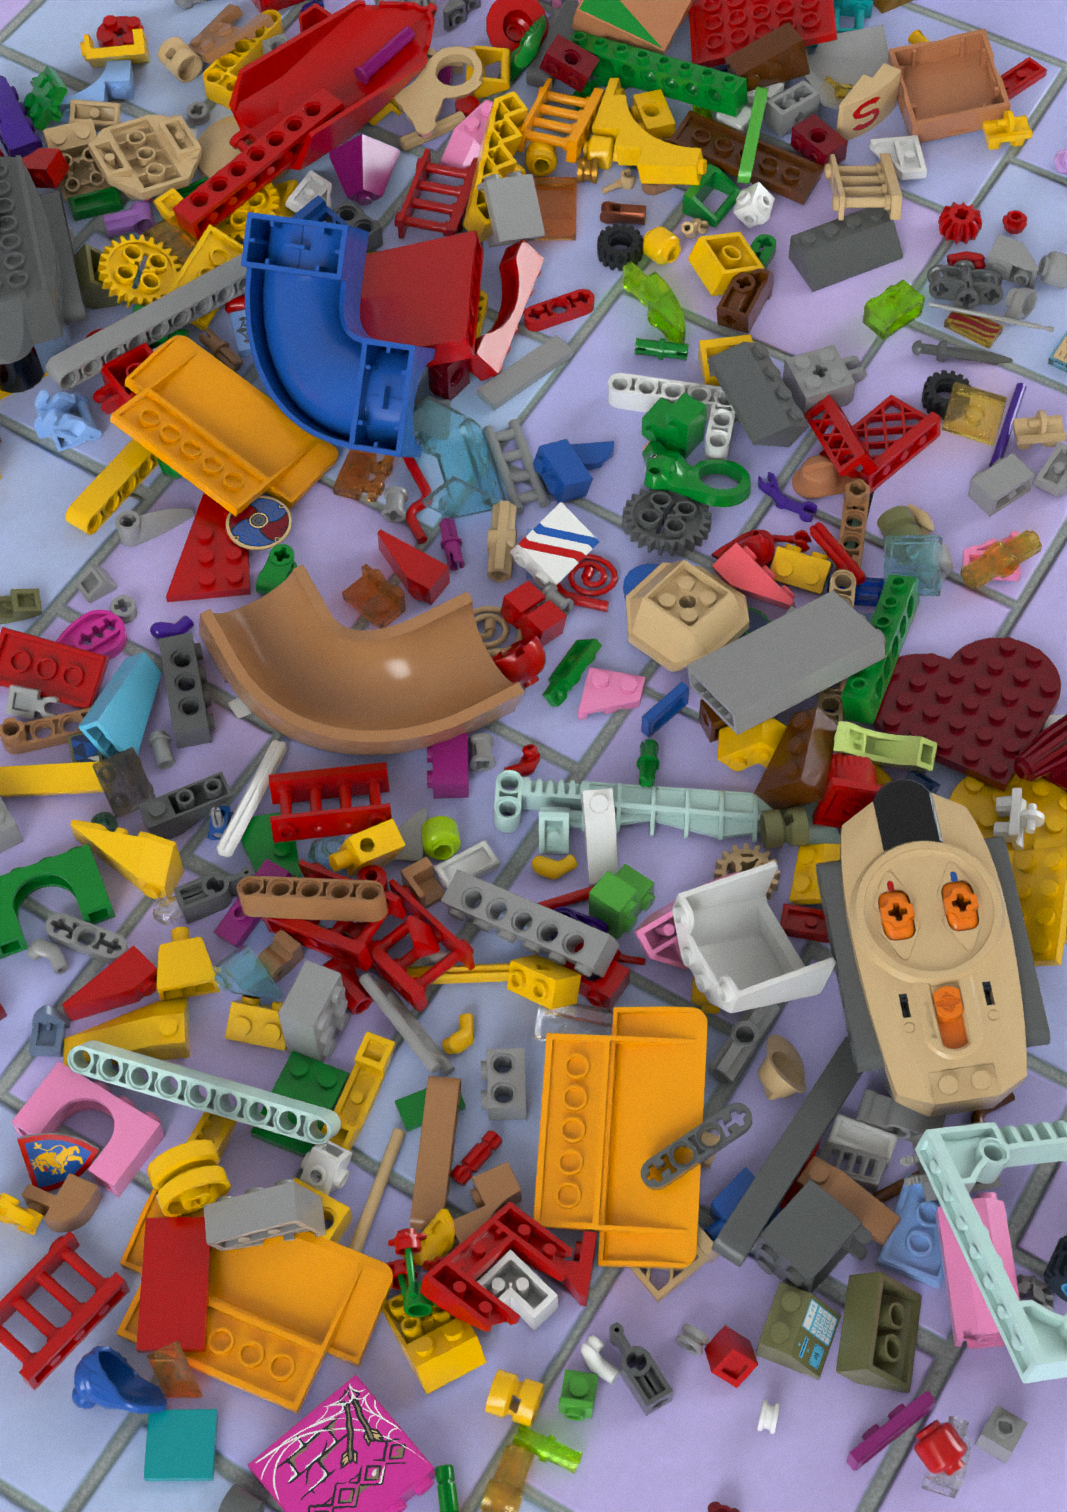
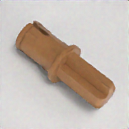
M210 328L204 330L208 336L201 332L199 341L212 352L215 358L220 359L227 367L234 371H238L241 368L243 360L230 349V344L227 341H222Z

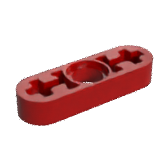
M578 289L529 306L524 311V325L528 330L538 332L588 315L594 310V294L587 289ZM556 307H563L566 309L564 313L560 314L555 313L552 310Z

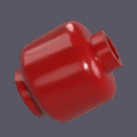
M937 1419L915 1435L917 1441L914 1445V1450L930 1473L939 1474L944 1471L947 1476H950L965 1465L961 1458L965 1456L968 1447L951 1423H940Z

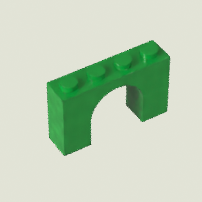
M89 844L73 847L68 852L54 857H45L39 862L26 867H17L9 873L0 876V959L27 950L28 946L19 922V911L24 900L38 889L44 887L66 889L76 898L84 921L93 925L116 917Z

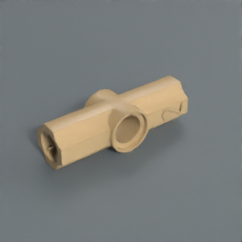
M499 501V503L493 504L491 529L488 530L487 551L489 559L487 576L494 580V582L504 583L506 580L511 579L513 556L509 552L517 545V530H515L517 506L510 503V501Z

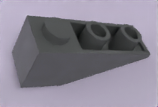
M219 772L141 803L138 806L148 833L169 840L182 835L208 816L213 807L217 809V807L219 808L230 800L233 794L223 773Z

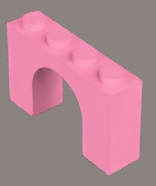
M59 1061L11 1122L17 1133L23 1137L48 1132L56 1133L69 1117L81 1111L96 1110L110 1116L114 1120L112 1137L88 1171L95 1183L120 1197L165 1137L161 1126L162 1121L150 1111L143 1113L136 1109L135 1103L123 1095L118 1098L110 1093V1088L99 1080L92 1082L84 1075L75 1073L70 1067Z

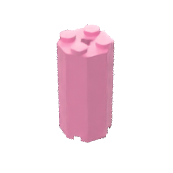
M994 1192L978 1194L977 1198H972V1202L983 1225L989 1231L991 1242L1003 1261L1004 1269L1020 1301L1004 1201L998 1200L997 1194ZM939 1206L936 1210V1220L954 1344L961 1347L963 1341H966L967 1348L972 1349L1004 1346L1005 1343L942 1207Z

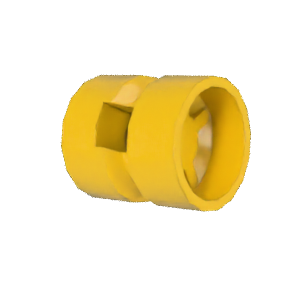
M499 1369L490 1388L485 1412L501 1418L509 1414L513 1422L531 1428L541 1404L545 1384L528 1378L521 1382L516 1374ZM515 1397L521 1399V1401H515Z

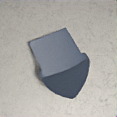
M48 1005L40 1007L34 1013L29 1045L31 1056L62 1057L66 1028L70 1026V1020L63 1013Z

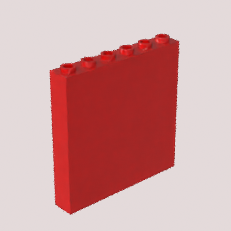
M476 230L366 254L360 301V318L365 332L376 340L435 349L434 360H431L426 367L474 358L484 249Z

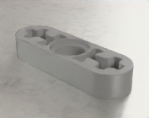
M56 913L46 921L45 928L52 942L107 964L114 962L129 949L123 936L68 914ZM63 924H65L66 929L68 931L60 929L59 932L56 933L55 927H61ZM85 933H93L96 936L95 940L89 945L79 943L80 937ZM116 945H119L120 951L114 950L112 954L109 953L107 947L115 948Z

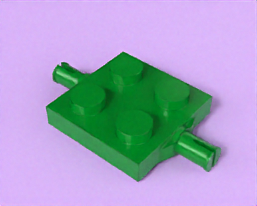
M46 66L45 70L38 77L32 78L33 81H30V84L33 86V90L26 95L23 103L33 125L41 131L46 129L52 119L56 122L61 121L63 115L59 107L68 92L67 87L56 70L49 66Z

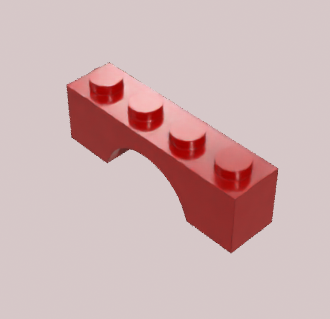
M38 148L30 155L22 158L36 188L56 189L69 170V166L60 149ZM0 149V156L5 157Z

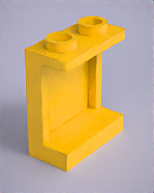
M142 28L132 29L133 45L95 48L89 34H85L84 42H80L82 57L85 58V61L89 62L92 68L105 67L106 61L131 60V64L150 62L147 37Z

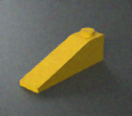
M72 819L70 826L76 840L84 846L89 844L91 851L141 890L146 896L152 899L162 898L169 901L174 892L173 888H176L184 873L176 842L141 831L138 836L129 835L125 828L117 827L115 832H111L101 824Z
M188 998L156 1001L64 1038V1065L69 1067L67 1056L73 1047L91 1040L160 1060L189 1058ZM84 1051V1059L90 1064V1055ZM113 1059L112 1065H117L118 1062Z

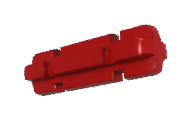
M487 1131L481 1138L482 1142L477 1143L461 1160L462 1165H457L451 1171L450 1176L456 1183L465 1185L472 1178L471 1173H476L492 1155L491 1151H496L503 1140L495 1131Z

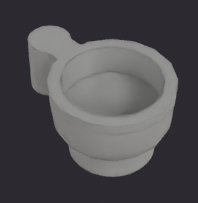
M1013 287L1006 297L1005 304L1009 309L1004 314V317L1021 320V318L1029 316L1035 307L1037 292L1027 287Z

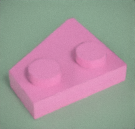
M589 667L578 710V719H586L587 714L601 711L604 714H609L619 709L627 710L640 707L645 677Z

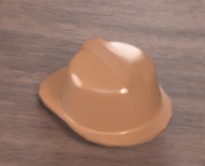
M818 455L808 458L801 468L794 473L792 486L800 496L813 499L845 493L846 484L852 482L853 479L847 475L842 478L829 458Z

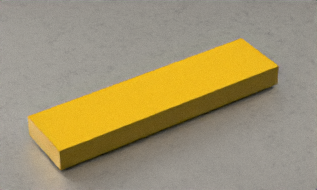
M113 761L0 767L1 798L115 792V763Z

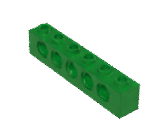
M889 574L870 622L875 629L881 630L885 636V658L848 678L841 695L845 720L874 724L920 602L917 577Z

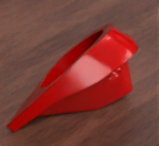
M757 529L741 534L711 554L712 557L718 560L737 542L741 548L746 545L756 555L757 558L754 561L761 568L764 565L770 568L775 556V544L770 532Z

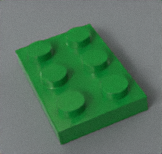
M292 1051L271 1092L334 1111L350 1075L348 1072ZM264 1105L261 1114L267 1116V1109ZM288 1111L287 1117L289 1121L297 1125L296 1115ZM318 1120L317 1126L321 1131L325 1123ZM255 1126L251 1130L253 1138L303 1158L315 1146V1144Z

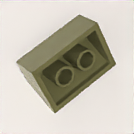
M881 1271L849 1275L836 1372L857 1384L910 1393L922 1295Z

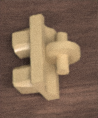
M1038 410L1036 417L1016 418L1012 422L1017 446L1020 450L1029 449L1032 444L1042 443L1045 447H1056L1058 442L1066 441L1067 434L1063 428L1062 415L1046 416L1044 410Z

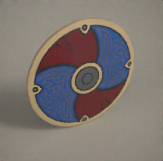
M260 496L237 516L229 512L226 519V529L231 540L240 547L249 550H266L275 547L286 539L292 528V516L287 506L281 501L268 496Z

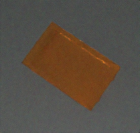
M533 177L545 236L537 240H576L577 177Z

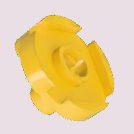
M2 1192L0 1194V1221L5 1224L18 1225L17 1230L29 1235H35L44 1216L28 1207L24 1209L18 1206L19 1200Z

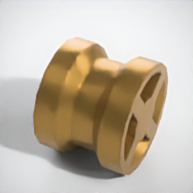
M578 157L577 183L590 181L597 184L598 158H593L590 161Z

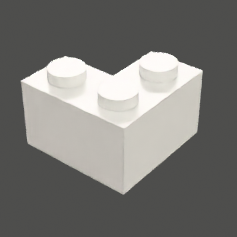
M511 1249L477 1281L518 1313L534 1331L558 1309V1295Z

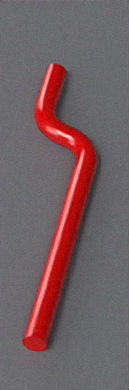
M402 457L422 494L418 501L408 507L406 521L417 543L423 544L428 538L416 515L429 506L433 494L415 458Z

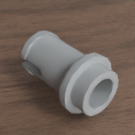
M163 730L151 733L148 745L153 749L157 768H171L175 764V759L169 744L171 742L170 735L166 734Z

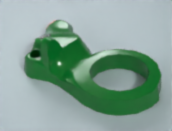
M650 441L643 448L642 456L645 463L644 485L649 489L672 491L714 507H731L741 504L751 494L750 474L743 466L734 461L708 459L691 466L686 462L681 453L666 449L660 442ZM710 474H721L731 477L739 485L730 489H716L704 484L700 479Z

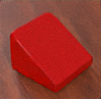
M412 915L408 916L406 921L416 956L421 958L438 953L440 948L433 927Z

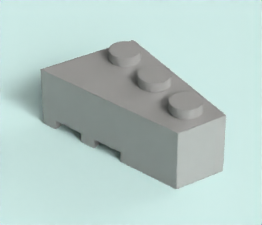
M290 1179L277 1181L275 1186L265 1189L250 1188L245 1191V1194L236 1197L221 1196L216 1198V1202L203 1205L206 1242L208 1245L221 1251L264 1245V1239L282 1235L284 1242L295 1240L294 1233L307 1231L314 1232L315 1237L326 1235L322 1197Z

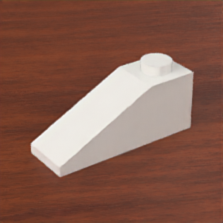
M612 788L582 791L580 796L589 885L597 884L607 871L614 875L619 871Z

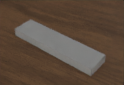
M555 335L477 389V396L495 411L573 356V349Z

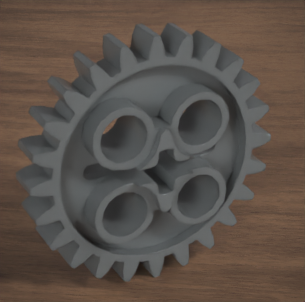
M641 488L640 494L633 493L631 500H627L626 507H623L622 527H625V535H630V542L638 541V548H642L645 545L648 546V553L656 549L659 556L664 551H668L670 556H673L674 551L684 555L685 548L693 552L695 545L701 547L703 540L708 539V533L711 531L712 513H708V505H703L681 494L653 489L647 492Z

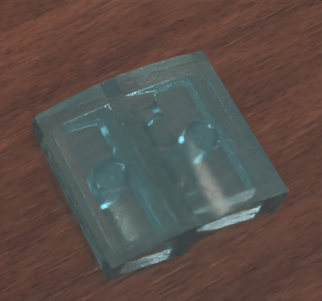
M940 535L885 536L884 586L889 574L917 577L919 596H940L943 568L940 566L943 538Z

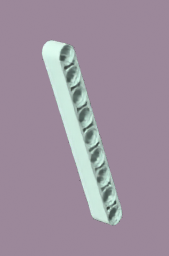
M91 1040L73 1047L67 1056L69 1067L77 1074L312 1144L320 1145L327 1142L339 1133L341 1128L339 1116L330 1109L99 1041ZM84 1051L90 1055V1064L84 1059ZM113 1059L116 1060L119 1064V1072H117L113 1068ZM141 1068L148 1072V1081L142 1077ZM171 1076L177 1080L178 1089L172 1087L170 1083ZM200 1085L206 1088L208 1093L207 1098L203 1097L200 1094ZM229 1094L234 1095L237 1099V1107H234L229 1102ZM259 1102L265 1105L267 1116L259 1112ZM288 1111L296 1115L297 1125L289 1121L287 1117ZM318 1120L326 1124L327 1134L318 1129Z

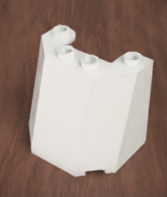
M775 861L679 893L672 909L682 962L692 971L698 990L705 994L709 1003L729 1013L820 994L836 964L834 958L831 957L805 967L775 917L766 899L767 891L778 868Z

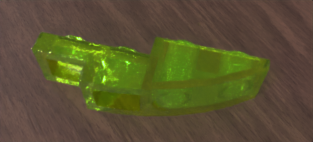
M630 261L623 266V286L627 291L632 292L639 298L643 306L648 307L647 319L653 327L658 328L669 342L685 344V319L680 304L671 288L656 271L647 276L633 262Z

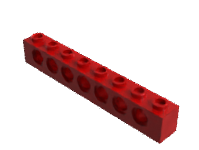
M324 88L320 89L174 206L173 211L178 224L199 240L209 224L213 227L217 226L295 163L305 145L309 132L344 111L343 102Z

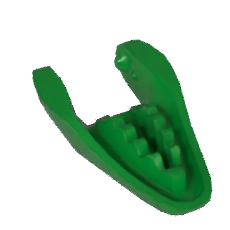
M544 14L528 28V31L525 32V36L522 37L519 43L520 46L512 52L510 81L515 79L522 69L526 68L536 57L547 24Z

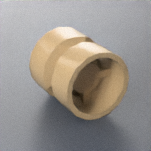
M180 37L167 39L159 49V61L180 82H191L200 74L203 68L202 59Z

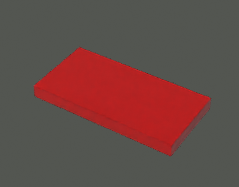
M2 627L0 632V686L10 688V685H18L41 690V698L55 696L60 699L59 703L79 709L93 706L97 700L110 660L108 656Z
M204 1217L146 1218L136 1344L138 1353L205 1352L212 1246L206 1242Z

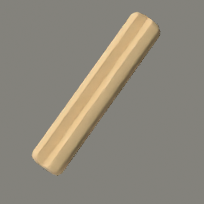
M458 111L436 121V132L433 136L424 139L415 130L400 137L399 144L404 151H408L453 131L466 117L462 111Z

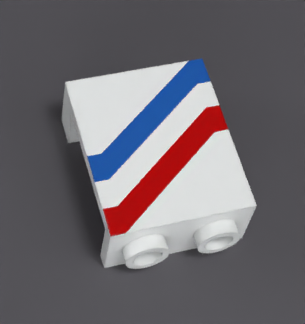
M560 502L509 553L513 556L517 565L525 568L533 576L534 582L539 587L545 588L549 584L556 586L600 541Z

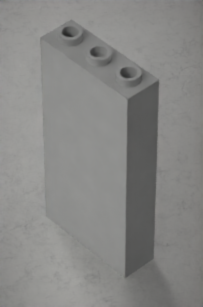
M831 591L687 665L690 687L739 735L884 659L886 639L882 631L875 629L863 614H859L851 607L845 598L842 599L836 592Z

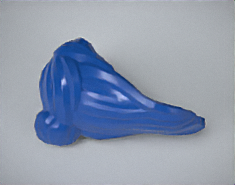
M96 1346L88 1354L84 1355L76 1365L72 1401L79 1408L90 1409L97 1404L105 1409H119L136 1414L160 1413L165 1410L167 1399L161 1388L142 1378L127 1363V1359L121 1356L119 1352L113 1350L112 1347Z

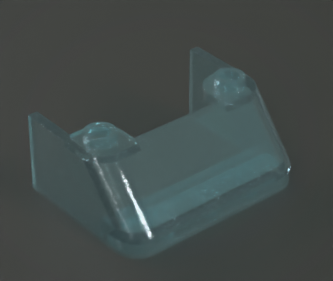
M430 395L415 406L413 426L414 432L418 434L420 440L419 446L422 447L424 453L431 454L437 458L444 480L441 486L422 500L423 505L441 513L445 517L456 519L492 511L493 504H497L499 501H506L482 427L475 420Z

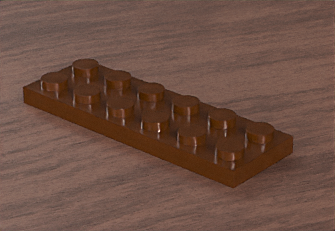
M689 110L670 138L669 143L689 148H701L703 159H706L707 165L711 164L726 173L738 177L747 134ZM758 139L750 183L760 182L765 189L804 205L822 177L825 166Z

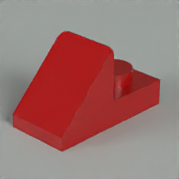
M584 1231L582 1242L576 1241L573 1261L563 1260L561 1267L567 1269L566 1277L562 1282L580 1306L587 1307L597 1246V1232Z

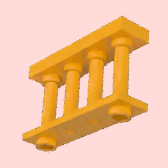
M547 78L544 86L539 87L537 98L522 126L517 127L523 135L518 146V152H523L529 141L542 142L563 148L564 151H567L566 162L576 164L584 148L585 140H588L592 132V126L604 96V89L594 88L590 97L582 98L553 92L552 78ZM556 102L584 109L575 111L551 106L549 103ZM544 114L577 121V123L567 124L543 119L542 116ZM537 127L541 129L570 134V136H566L565 138L559 136L535 132V129Z

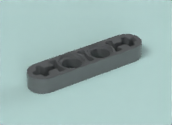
M742 1103L730 1104L651 1157L641 1168V1178L644 1184L652 1190L664 1189L741 1137L752 1126V1113L750 1109ZM736 1111L739 1115L745 1113L746 1116L743 1118L744 1125L732 1124L728 1127V1131L731 1134L726 1137L723 1128L717 1122L722 1119L725 1126L731 1122L732 1112ZM715 1129L719 1132L720 1139L716 1145L707 1146L701 1141V1135L705 1130ZM680 1147H687L693 1153L692 1160L685 1165L678 1164L674 1160V1153ZM668 1156L671 1166L677 1171L671 1174L668 1168L661 1173L663 1179L660 1182H657L655 1179L649 1181L647 1179L651 1175L649 1169L655 1167L659 1170L666 1166L665 1161L662 1159Z

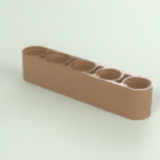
M247 876L238 882L236 888L244 914L250 917L377 922L385 918L388 913L383 886L381 883L372 880Z
M428 1077L410 1216V1228L416 1230H424L440 1209H447L461 1095V1078Z

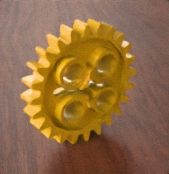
M272 182L267 184L215 226V228L237 242L243 241L244 244L247 212L275 216L282 214L280 210L282 203L277 189L274 188Z
M130 234L128 241L123 236H120L119 243L112 240L110 247L105 246L104 252L101 253L97 271L100 273L98 280L103 281L102 289H110L109 297L118 296V304L124 300L127 302V308H130L132 304L146 306L166 294L181 270L182 265L177 264L178 256H170L171 248L162 249L164 242L156 245L154 244V237H151L149 241H145L143 234H141L139 240H136L133 234ZM144 256H147L148 259L137 289H133Z

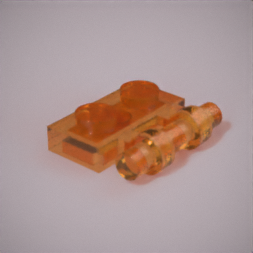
M350 449L333 486V494L359 501L362 493H367V500L376 502L378 496L383 494L386 478L392 473L394 457L384 455L381 461L376 462V453ZM371 474L376 475L371 481L368 480Z

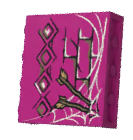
M357 1375L353 1376L248 1464L252 1475L259 1484L265 1487L284 1512H403L407 1508L406 1502L415 1494L421 1496L426 1493L434 1484L432 1479L436 1477L432 1464Z

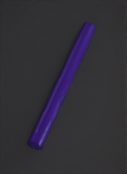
M1023 383L1016 384L989 464L990 467L996 460L1004 457L1013 430L1012 422L1013 419L1017 418L1027 388Z

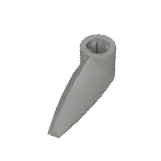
M192 508L165 509L140 516L134 511H123L118 514L115 523L121 543L125 546L133 547L179 526L192 518L194 513Z

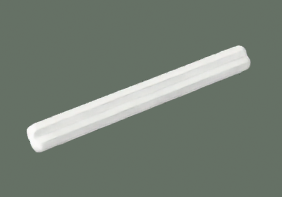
M278 740L271 742L216 846L218 855L229 858L234 853L269 786V775L275 774L287 751L285 742Z

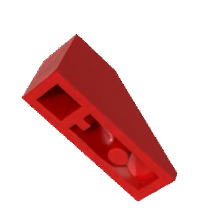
M380 529L377 532L379 550L407 592L414 599L432 605L450 583L449 566Z
M133 945L62 1004L64 1012L72 1022L139 1002L142 998L152 995L157 990L158 969Z

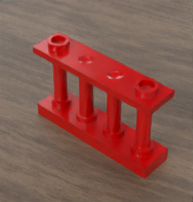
M425 148L422 158L417 160L416 173L402 209L395 215L394 225L398 227V237L404 239L408 227L443 233V236L446 237L461 232L464 227L463 222L478 158L473 157L470 167H466V169L431 163L430 149ZM429 173L464 179V183L457 187L426 180ZM422 191L457 197V202L450 205L419 198ZM415 209L450 215V220L442 223L412 216Z
M386 762L269 775L272 805L280 804V815L270 816L274 843L356 834L392 819L390 803L381 804V793L390 792ZM369 794L370 805L352 807L351 796ZM339 798L340 809L322 810L321 799ZM310 801V812L292 814L293 802Z
M301 859L298 863L304 878L353 880L327 870L317 862L312 864ZM391 891L384 892L388 907L386 917L377 922H368L359 936L353 939L343 936V933L352 921H337L333 928L325 929L318 926L321 920L262 917L269 932L276 934L282 929L301 945L367 972L373 964L367 944L389 914L404 920L406 913L400 897Z
M392 879L388 882L390 890L400 897L404 910L413 917L432 926L438 944L441 943L450 951L448 955L419 978L416 976L412 978L407 973V968L420 959L416 956L415 949L412 948L400 959L395 958L394 960L387 952L388 949L410 933L406 920L380 941L377 939L373 941L371 939L367 944L368 951L373 960L371 967L414 1009L421 1012L428 1006L425 995L426 987L459 961L470 971L475 968L472 956L474 950L465 939L459 940L415 899L413 892L406 885L400 886ZM352 921L343 933V936L350 939L357 938L368 922L354 923Z
M71 1231L64 1237H58L51 1244L49 1252L0 1301V1343L23 1363L19 1374L34 1391L130 1292L125 1279L117 1272L110 1278H104L75 1252L80 1245ZM64 1262L69 1264L95 1288V1294L86 1303H80L51 1277ZM40 1286L72 1313L71 1319L62 1328H56L27 1301ZM16 1311L47 1338V1344L38 1353L29 1351L2 1326Z

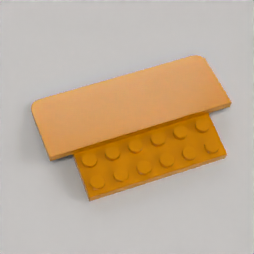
M182 335L173 336L158 347L126 378L125 386L137 395L113 412L110 418L111 423L234 516L241 513L264 492L284 503L290 510L337 462L339 456L338 450L334 445L300 428L282 412L272 399L190 338Z
M671 1006L613 1007L612 1036L547 1033L533 1219L546 1229L600 1232L599 1267L682 1269L690 1266L696 1258L701 1164L661 1190L649 1189L644 1184L641 1178V1168L651 1157L703 1123L708 1021L706 1015L698 1008ZM680 1147L674 1153V1160L681 1165L689 1163L693 1157L692 1151L687 1147ZM668 1156L662 1159L665 1161L666 1166L659 1170L655 1167L649 1169L651 1173L647 1178L649 1181L655 1179L657 1182H660L663 1179L661 1173L668 1168L671 1174L677 1171L671 1166Z
M154 1188L140 1214L120 1261V1265L123 1268L142 1275L146 1218L168 1217L164 1216L156 1198L159 1190ZM204 1209L179 1217H204ZM309 1231L294 1233L295 1240L285 1242L282 1235L264 1239V1245L227 1251H221L212 1247L205 1352L155 1353L299 1414L326 1353L357 1367L360 1366L393 1284L392 1270L382 1261L331 1240L328 1241L321 1236L315 1237V1234ZM141 1284L116 1332L118 1337L137 1344Z

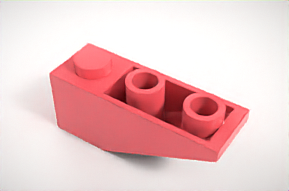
M736 542L712 565L714 572L724 582L745 596L787 610L791 606L796 608L793 592L786 585L780 587L774 581L776 578L775 574L766 565L761 568L754 561L757 558L756 555L746 545L741 548Z

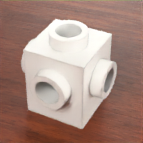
M757 182L740 191L736 198L737 202L733 213L749 229L758 224L762 225L770 218L775 198L760 182Z
M329 1140L323 1144L315 1145L305 1155L300 1168L303 1169L300 1180L326 1195L331 1194L337 1188L341 1189L349 1177L350 1172L346 1169L353 1153Z

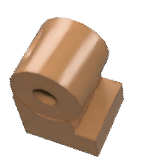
M282 929L273 937V943L258 955L254 963L255 970L273 984L279 982L304 958L301 944Z

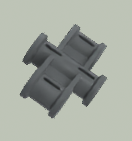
M960 260L953 266L935 265L927 272V279L930 283V295L936 299L955 300L959 308L972 309L978 303L995 305L1003 298L1004 293L1001 287L1002 279L1000 274L996 271L975 269L971 261Z

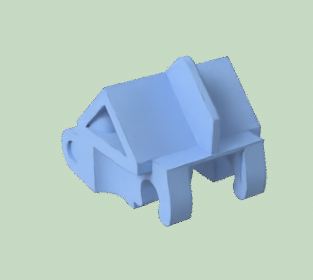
M46 389L41 390L37 395L34 404L39 416L33 423L39 439L52 436L58 452L81 445L86 440L95 441L101 437V430L95 425L89 410L87 396L74 391L71 394L61 391V393H55L53 398L49 399ZM76 409L81 417L69 415V413Z

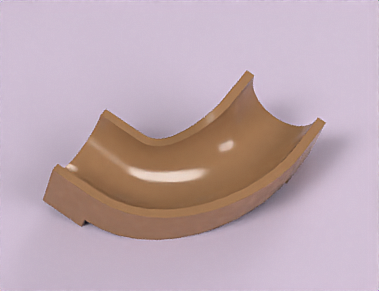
M302 564L294 568L289 577L278 587L252 603L224 613H213L211 609L200 613L199 636L225 683L229 682L236 695L248 709L265 724L284 736L307 746L329 752L350 755H386L427 748L463 733H468L469 735L514 712L525 693L520 682L516 684L510 682L501 673L489 655L475 623L472 607L473 600L468 591L402 623L376 630H354L341 625L334 619Z

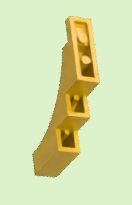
M609 79L592 126L593 135L614 138V149L618 165L637 166L641 184L699 185L702 175H705L707 171V161L703 159L701 148H689L670 144L647 133L633 119L629 111L625 89L621 88L620 79Z

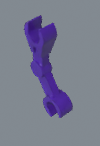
M768 472L767 475L769 483L763 482L762 478L758 476V488L772 497L777 508L799 514V518L804 522H812L813 514L806 513L805 511L816 514L817 505L810 501L799 503L783 495L779 490L776 476L771 472Z

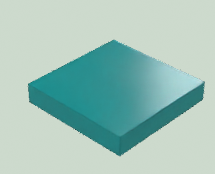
M165 1409L160 1413L148 1414L143 1478L145 1482L214 1481L218 1424L217 1409Z

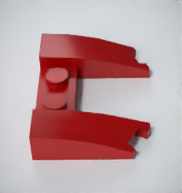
M508 1202L423 1276L420 1293L446 1312L485 1332L490 1331L491 1326L503 1322L513 1325L519 1322L520 1315L480 1285L475 1279L511 1249L527 1265L562 1282L567 1273V1269L561 1267L563 1258L571 1257L573 1249L513 1203Z

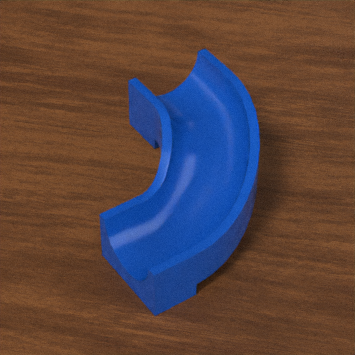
M247 212L241 266L247 267L245 283L246 326L256 369L273 401L300 428L334 445L396 457L420 458L422 447L416 442L413 426L414 403L420 377L426 365L431 360H434L435 349L376 340L370 337L363 329L360 318V301L369 232L349 225Z

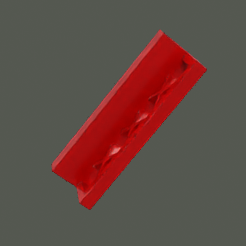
M830 395L804 413L809 425L842 478L859 465L869 475H872L879 469L844 411ZM826 409L822 419H813ZM827 426H834L831 434H824ZM843 440L840 448L833 449L836 441ZM846 455H854L852 459L842 465Z

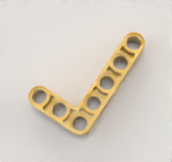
M266 10L262 12V14L271 16L275 25L268 29L264 25L255 31L257 36L252 39L242 38L234 43L235 49L216 59L204 71L205 94L209 100L230 109L229 103L239 70L263 56L261 41L283 33L281 15L278 11Z

